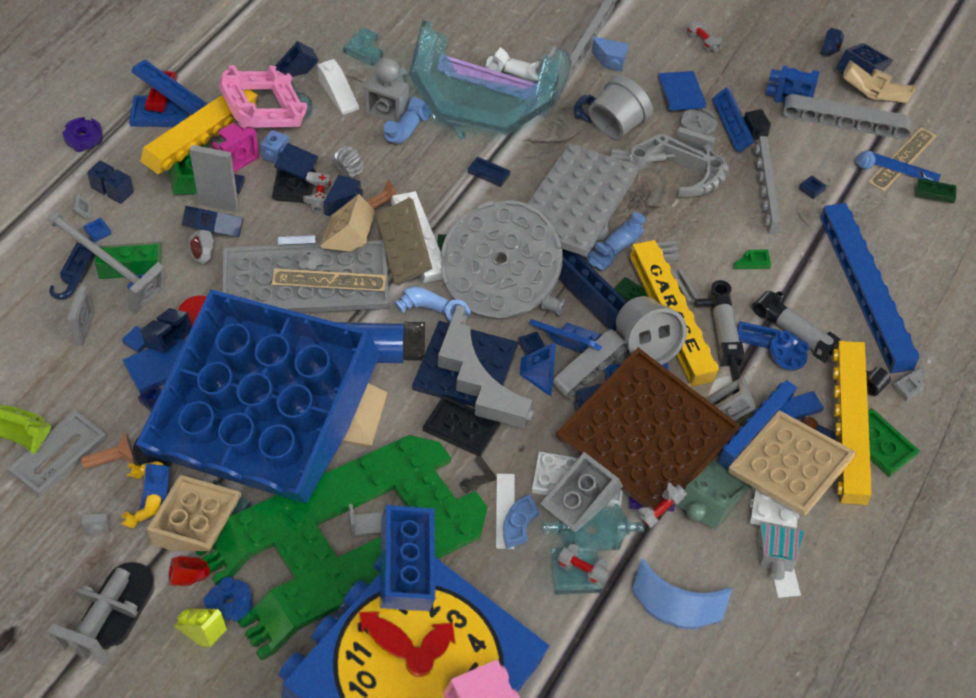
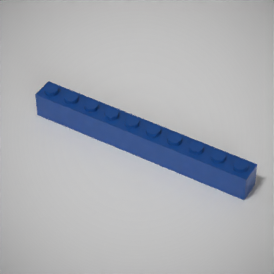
M847 203L824 206L820 220L890 374L914 370L919 361V352L914 348L911 335L907 333L904 326L903 318L897 312L896 303L892 301L889 295V289L884 284L881 272L874 263V257L867 248V242L860 233V227L856 225L853 212L849 210Z

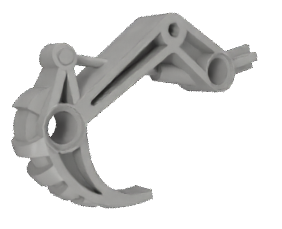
M658 134L632 147L631 151L612 149L611 156L616 159L639 165V170H643L654 162L669 160L704 174L703 180L698 184L689 187H679L678 196L694 197L710 193V191L720 187L729 174L725 158L717 155L712 150V146L704 145L702 150H696L665 134Z

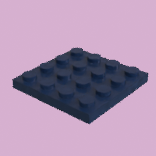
M439 321L412 384V390L439 398L445 395L464 405L475 407L477 396L456 391L459 372L438 367V355L450 323ZM470 329L472 345L478 360L488 374L504 386L518 348V342Z

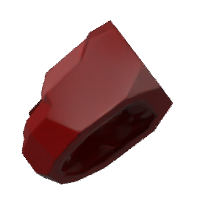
M178 556L171 558L168 571L169 585L191 586L195 582L203 581L209 576L210 568L208 563L196 557Z

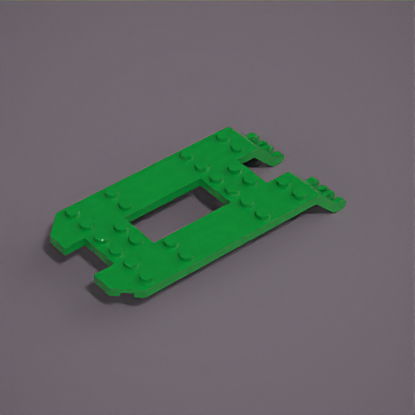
M413 435L405 436L324 473L306 504L276 495L228 518L211 550L214 548L215 551L202 558V560L208 563L209 573H214L225 566L223 571L213 575L212 580L215 585L219 584L223 578L233 577L252 556L271 547H274L293 577L292 580L271 589L247 615L237 621L241 628H246L258 621L259 624L257 626L249 628L245 632L247 639H251L249 642L252 647H257L269 639L270 643L259 648L256 652L260 660L274 655L299 629L339 610L340 605L344 604L345 596L359 580L362 579L370 585L380 574V572L374 569V565L381 556V537L337 557L318 528V525L350 511L349 504H353L354 509L394 490L407 507L434 509L435 557L437 559L480 539L488 507L476 491L459 499H456L435 471L451 463L450 455L440 442ZM195 551V552H196L197 555H200V556H201V555H204L205 553H207V552H209V551Z

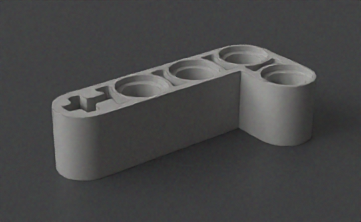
M613 329L608 330L595 341L602 346L600 351L588 347L553 380L552 385L567 399L573 398L577 391L586 387L612 362L622 364L630 356L625 340Z

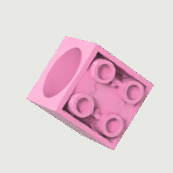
M498 659L451 679L442 694L444 698H520L515 689L512 690L508 682V672L504 666H500Z

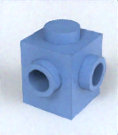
M271 130L260 144L262 158L276 163L279 153L289 143V136Z

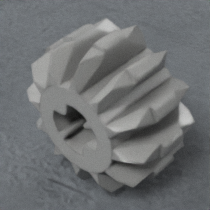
M345 145L332 155V163L336 166L335 169L345 177L355 178L364 169V162L361 160V156L352 147Z

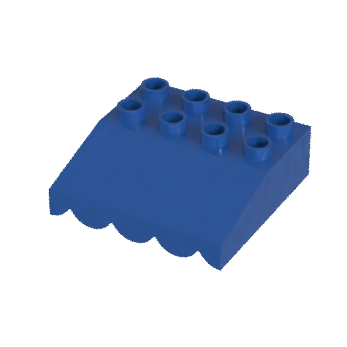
M210 289L136 445L145 455L306 504L349 430L380 353L369 331Z

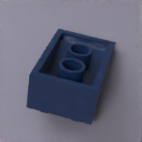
M863 42L846 49L836 69L843 75L846 66L852 60L871 75L874 69L883 72L893 62V59Z

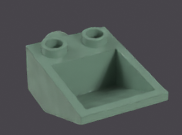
M714 461L686 486L685 492L687 495L677 506L685 510L691 520L702 521L716 530L730 515L751 486L731 475L729 470L717 461Z

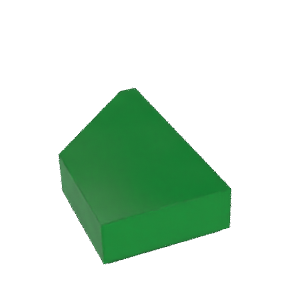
M768 249L748 250L739 261L734 263V270L770 269L771 261Z

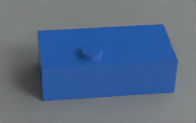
M386 505L381 517L380 608L430 611L435 601L434 509Z

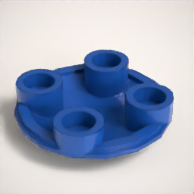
M782 331L774 336L770 343V353L775 363L789 371H797L806 364L809 345L805 341H801L797 336L790 334L788 331Z

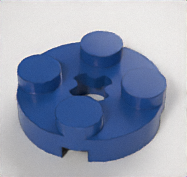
M226 577L209 591L203 598V603L206 609H218L222 614L224 622L231 619L235 622L242 619L251 610L253 595L250 587L245 582L233 580L232 577ZM228 599H233V602L225 603Z

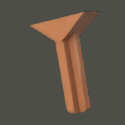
M388 179L382 193L366 201L373 209L391 202L392 196L397 195L390 180Z
M125 431L118 446L83 456L81 458L83 468H92L121 458L128 463L135 464Z

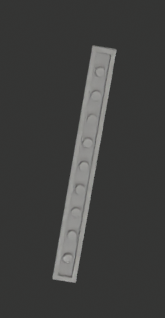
M602 0L600 9H596L594 18L590 19L587 30L584 29L581 40L576 42L574 51L570 52L567 63H563L561 73L553 86H549L547 96L542 98L540 102V107L542 108L541 116L548 118L593 44L594 36L597 37L614 9L615 0Z

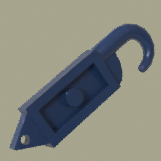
M90 236L88 239L93 242V238ZM76 243L60 272L62 282L68 286L64 292L56 293L54 292V286L51 285L49 289L50 295L59 300L69 298L85 276L95 254L81 243Z

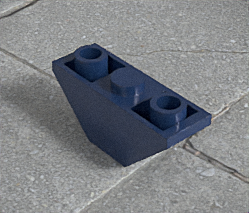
M186 205L182 225L235 237H240L243 223L242 217Z

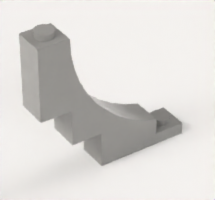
M457 305L438 355V367L459 372L456 391L478 397L475 404L476 416L525 429L527 422H532L535 409L531 408L532 400L503 387L484 369L472 345L470 326H467L468 316H465L466 307Z

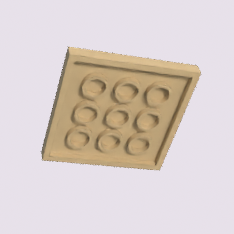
M779 410L731 464L729 473L805 517L855 457V451Z

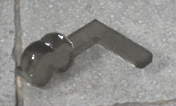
M481 456L476 457L475 462L484 475H475L471 479L465 478L460 482L461 491L464 493L475 491L480 485L497 479Z

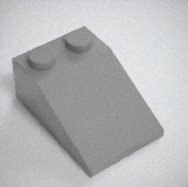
M584 452L540 504L571 530L577 532L607 506L623 486L619 478Z

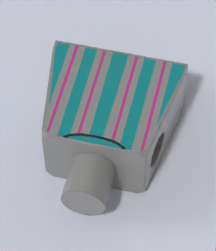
M761 523L757 532L759 563L761 567L771 569L770 577L772 579L782 580L785 577V571H793L799 556L805 530Z

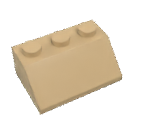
M358 194L330 216L320 246L323 249L350 252L357 247L361 248L367 242L366 238L370 232V225L374 220L375 210Z

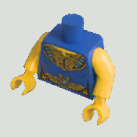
M154 461L142 464L141 466L133 463L128 464L127 467L132 470L126 476L140 479L143 475L139 510L136 511L135 515L128 511L124 512L122 518L125 520L121 522L122 525L133 529L138 521L142 522L155 516L167 496L169 467L164 466L161 462Z

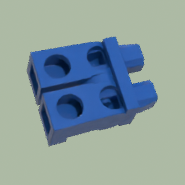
M784 65L782 71L771 69L769 81L778 84L769 82L766 94L775 96L774 102L778 103L780 101L785 103V98L791 94L813 98L820 71L812 70V73H808L795 68H788V66Z

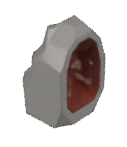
M205 230L196 231L189 237L188 247L191 256L195 261L203 265L211 260L214 245L211 232Z

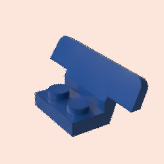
M533 319L529 322L531 327L544 331L554 344L579 353H583L588 347L598 351L602 348V346L595 342L601 337V334L568 322L561 329Z

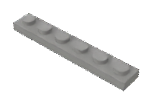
M760 136L758 144H755L754 154L758 157L756 168L759 169L758 182L762 185L760 196L764 199L762 211L766 213L764 225L768 227V234H777L780 217L767 136Z

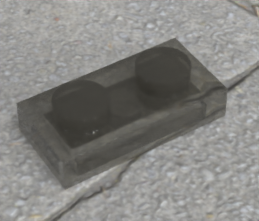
M404 321L403 360L422 361L425 358V322Z

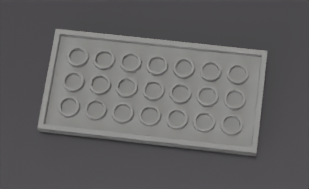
M569 144L527 204L539 210L550 220L559 236L562 249L587 257L639 173L640 166L632 162L616 159L613 156L598 153L594 150L582 148L578 145Z
M383 240L367 241L361 248L357 247L351 252L323 249L320 246L321 243L223 248V293L298 313L390 308ZM305 250L317 251L320 254L322 264L317 266L314 271L386 275L385 291L272 285L274 269L302 270L299 268V263H297V256L302 255V252Z

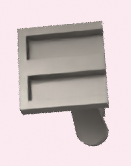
M117 568L101 594L95 593L92 588L82 585L81 589L78 588L75 594L78 597L94 602V604L75 632L52 623L48 633L62 650L66 651L70 644L78 656L87 659L91 652L100 664L105 665L109 656L95 638L110 612L114 609L130 617H135L138 613L136 611L138 607L129 601H124V603L117 601L129 582L128 577L130 573L128 571Z

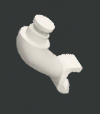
M501 47L494 56H489L486 60V68L501 72L504 69V72L533 83H539L545 79L544 76L536 71L541 63L540 61L528 63L510 59Z

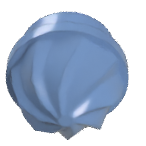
M868 150L861 151L856 157V162L861 169H870L876 161L873 152Z

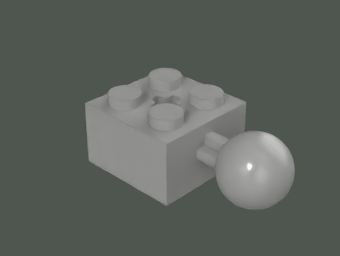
M383 58L377 63L374 75L365 86L366 114L385 121L397 122L409 106V84L396 80L400 69L398 63L391 58Z

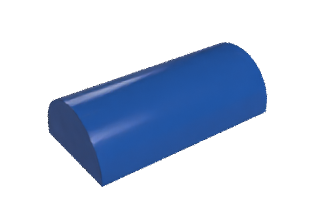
M336 322L369 331L380 353L377 363H403L404 324Z

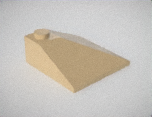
M368 383L349 430L342 442L372 448L388 392Z
M180 475L147 528L153 545L171 551H210L242 493Z

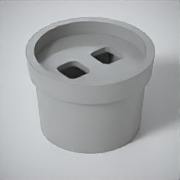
M614 75L606 83L602 93L589 106L588 112L591 121L601 133L611 139L619 140L634 127L647 121L652 116L653 108L649 97L636 82L623 75Z
M640 296L631 299L621 308L616 319L617 332L625 340L629 353L632 354L639 347L661 365L673 359L680 352L686 340L687 326L684 318L672 308L661 305L651 297ZM649 330L648 334L639 337L641 332Z

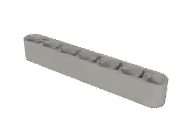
M796 94L788 95L785 98L783 114L789 119L896 139H906L911 133V117L905 114Z

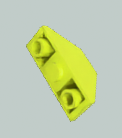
M185 609L177 617L178 621L173 625L201 647H211L227 630L222 614L218 609Z

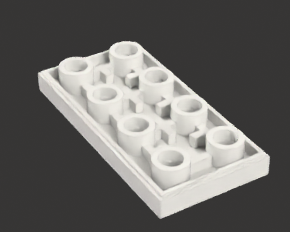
M539 451L532 493L548 495L579 458ZM620 490L607 506L620 508L623 490Z

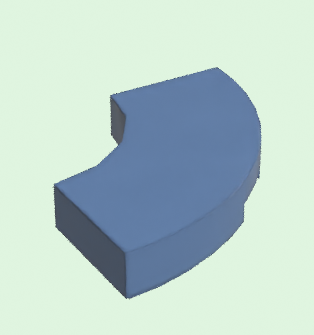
M530 494L515 502L505 518L503 541L506 549L526 543L528 541L526 528L531 520L539 516V510Z

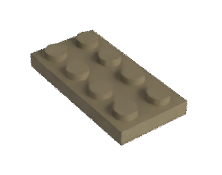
M409 197L376 214L393 280L396 285L399 286L433 269L413 199Z

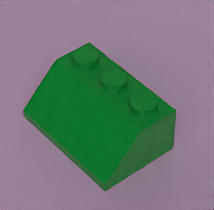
M202 144L201 147H206V148H208V145H207V144H205V145ZM189 153L181 162H176L167 170L173 194H194L197 192Z
M161 242L99 246L134 274H146L157 262L162 265ZM95 255V266L99 279L126 278Z

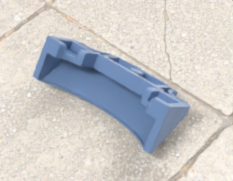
M641 559L632 592L635 598H638L645 606L644 610L662 623L682 629H701L702 626L712 623L717 624L723 620L732 588L728 587L721 591L710 593L682 590L661 579L649 567L646 560Z

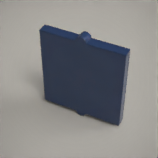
M287 143L283 151L279 153V158L274 167L305 181L308 172L313 171V166L318 156Z

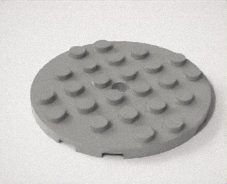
M514 200L486 202L478 205V208L470 211L468 214H463L449 230L441 251L442 277L453 298L465 302L471 313L491 319L517 317L540 305L556 286L563 262L561 242L550 220L536 208ZM499 255H506L507 261L501 264L496 262V258Z

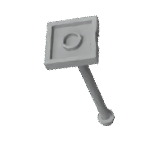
M54 211L48 216L47 220L51 226H59L133 283L129 288V310L134 314H137L164 288V266L159 262L143 277L139 278L62 219L63 215L60 212Z

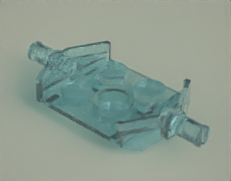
M615 504L614 509H602L577 532L571 530L560 520L557 522H543V532H557L566 548L570 544H576L579 546L578 550H620L626 536L630 535V531L644 532V522L628 521L618 504ZM594 527L599 532L592 535L587 532V529Z

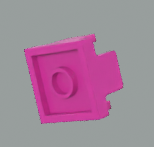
M232 123L219 131V135L225 142L219 145L216 142L211 143L212 149L231 152L234 172L259 159L256 131L252 127L248 129L239 128L235 123Z

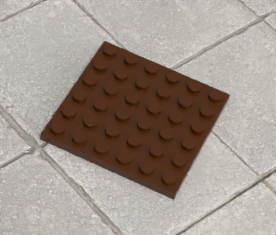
M638 347L556 432L555 436L579 456L585 452L619 478L623 486L621 490L644 508L650 506L654 509L664 500L662 494L668 487V483H671L674 487L680 485L685 490L686 486L695 477H698L722 451L723 446L730 442L731 437L738 433L741 426ZM671 505L666 511H664L657 519L661 520L673 505Z

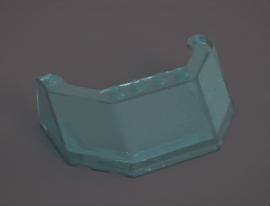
M422 20L409 71L411 80L430 109L434 119L508 135L553 106L568 80L572 60L566 50L556 49L554 57L545 56L539 82L528 89L461 75L456 72L446 55L447 37L443 33L435 32L432 28V22Z

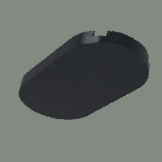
M129 562L117 566L108 575L97 593L101 594L116 569L122 568L130 573L128 577L129 582L117 601L120 603L129 601L138 607L136 610L138 613L135 617L127 616L112 609L95 638L104 650L110 649L109 647L114 645L118 646L126 640L154 592L153 575L149 568L143 564ZM94 602L91 603L90 607L83 616L82 621L91 609V607L93 606Z

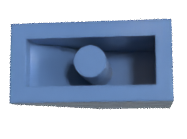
M594 36L592 53L604 68L622 72L629 44Z

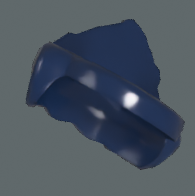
M585 94L578 99L574 105V116L576 119L582 118L584 121L592 122L581 106L584 104L591 105L596 99L593 95Z

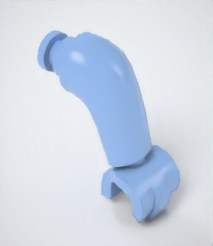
M417 286L404 289L400 301L396 300L394 302L402 314L406 312L405 309H411L412 307L415 309L423 307L441 314L446 313L448 323H451L452 315H454L457 305L466 307L465 316L471 317L469 307L462 300L449 301L425 288Z

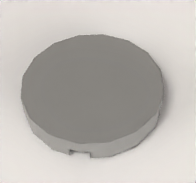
M705 108L688 109L683 113L680 125L683 128L711 136L717 130L718 122L716 115Z

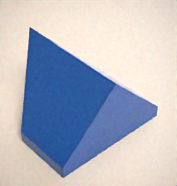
M554 343L522 357L520 365V376L549 396L552 394L556 345Z

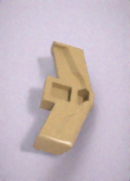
M852 60L849 61L843 73V79L864 93L866 97L873 100L908 103L916 89L915 85L890 83L891 75L874 69L870 75Z

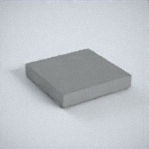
M79 286L67 317L74 344L79 346L84 344L94 316L88 289L83 286Z

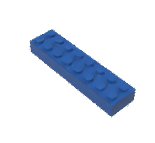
M786 379L784 383L781 382L777 386V390L772 391L769 395V399L764 400L761 404L762 407L756 409L753 413L754 416L747 419L745 426L742 425L739 428L737 435L734 434L731 437L729 444L726 443L719 454V464L729 470L731 464L779 410L782 411L791 401L797 387Z

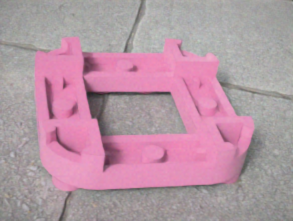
M231 65L221 75L219 89L233 117L238 121V125L243 128L300 127L306 113L307 104L301 103L291 85L292 76L289 73L285 75L276 71V66L269 65L268 71H237L235 65ZM272 89L281 108L257 109L254 103L248 102L243 90Z

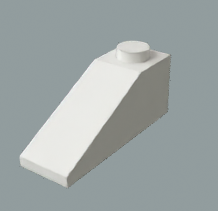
M335 59L317 64L318 80L341 114L345 115L359 110V105L346 77Z

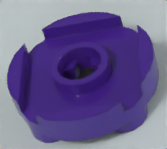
M85 117L75 118L65 125L66 129L62 133L65 143L69 147L74 148L76 152H83L85 149L92 148L103 141L101 125L92 118L91 120H85Z

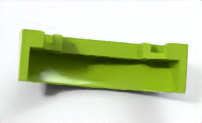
M0 404V437L16 442L27 448L31 453L36 454L50 432L51 424L44 422V417L31 411Z

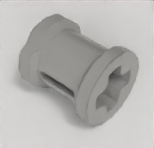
M550 293L542 302L541 310H550L557 313V316L560 317L563 314L567 300L555 298Z

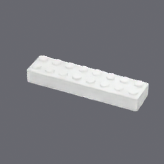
M416 191L392 196V206L409 197L414 200L433 268L420 275L422 282L442 280L441 252Z

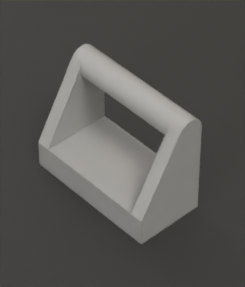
M743 377L706 397V400L734 421L756 409L752 394ZM740 389L739 392L715 405V402Z

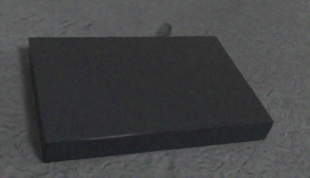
M443 395L424 424L423 431L481 458L501 426V422L476 416L475 409Z

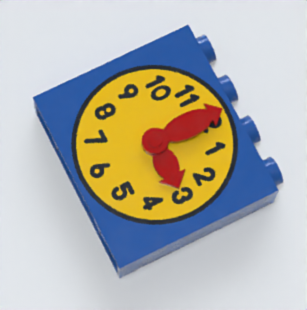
M381 556L374 565V569L378 572L381 570ZM435 557V601L430 611L380 608V574L370 585L362 579L359 580L343 600V603L349 607L343 616L337 621L331 615H328L315 629L311 639L317 645L306 658L299 652H295L280 669L278 676L284 680L281 698H444L442 694L451 679L497 659L500 666H504L508 672V682L512 690L515 689L518 693L539 666L550 645Z

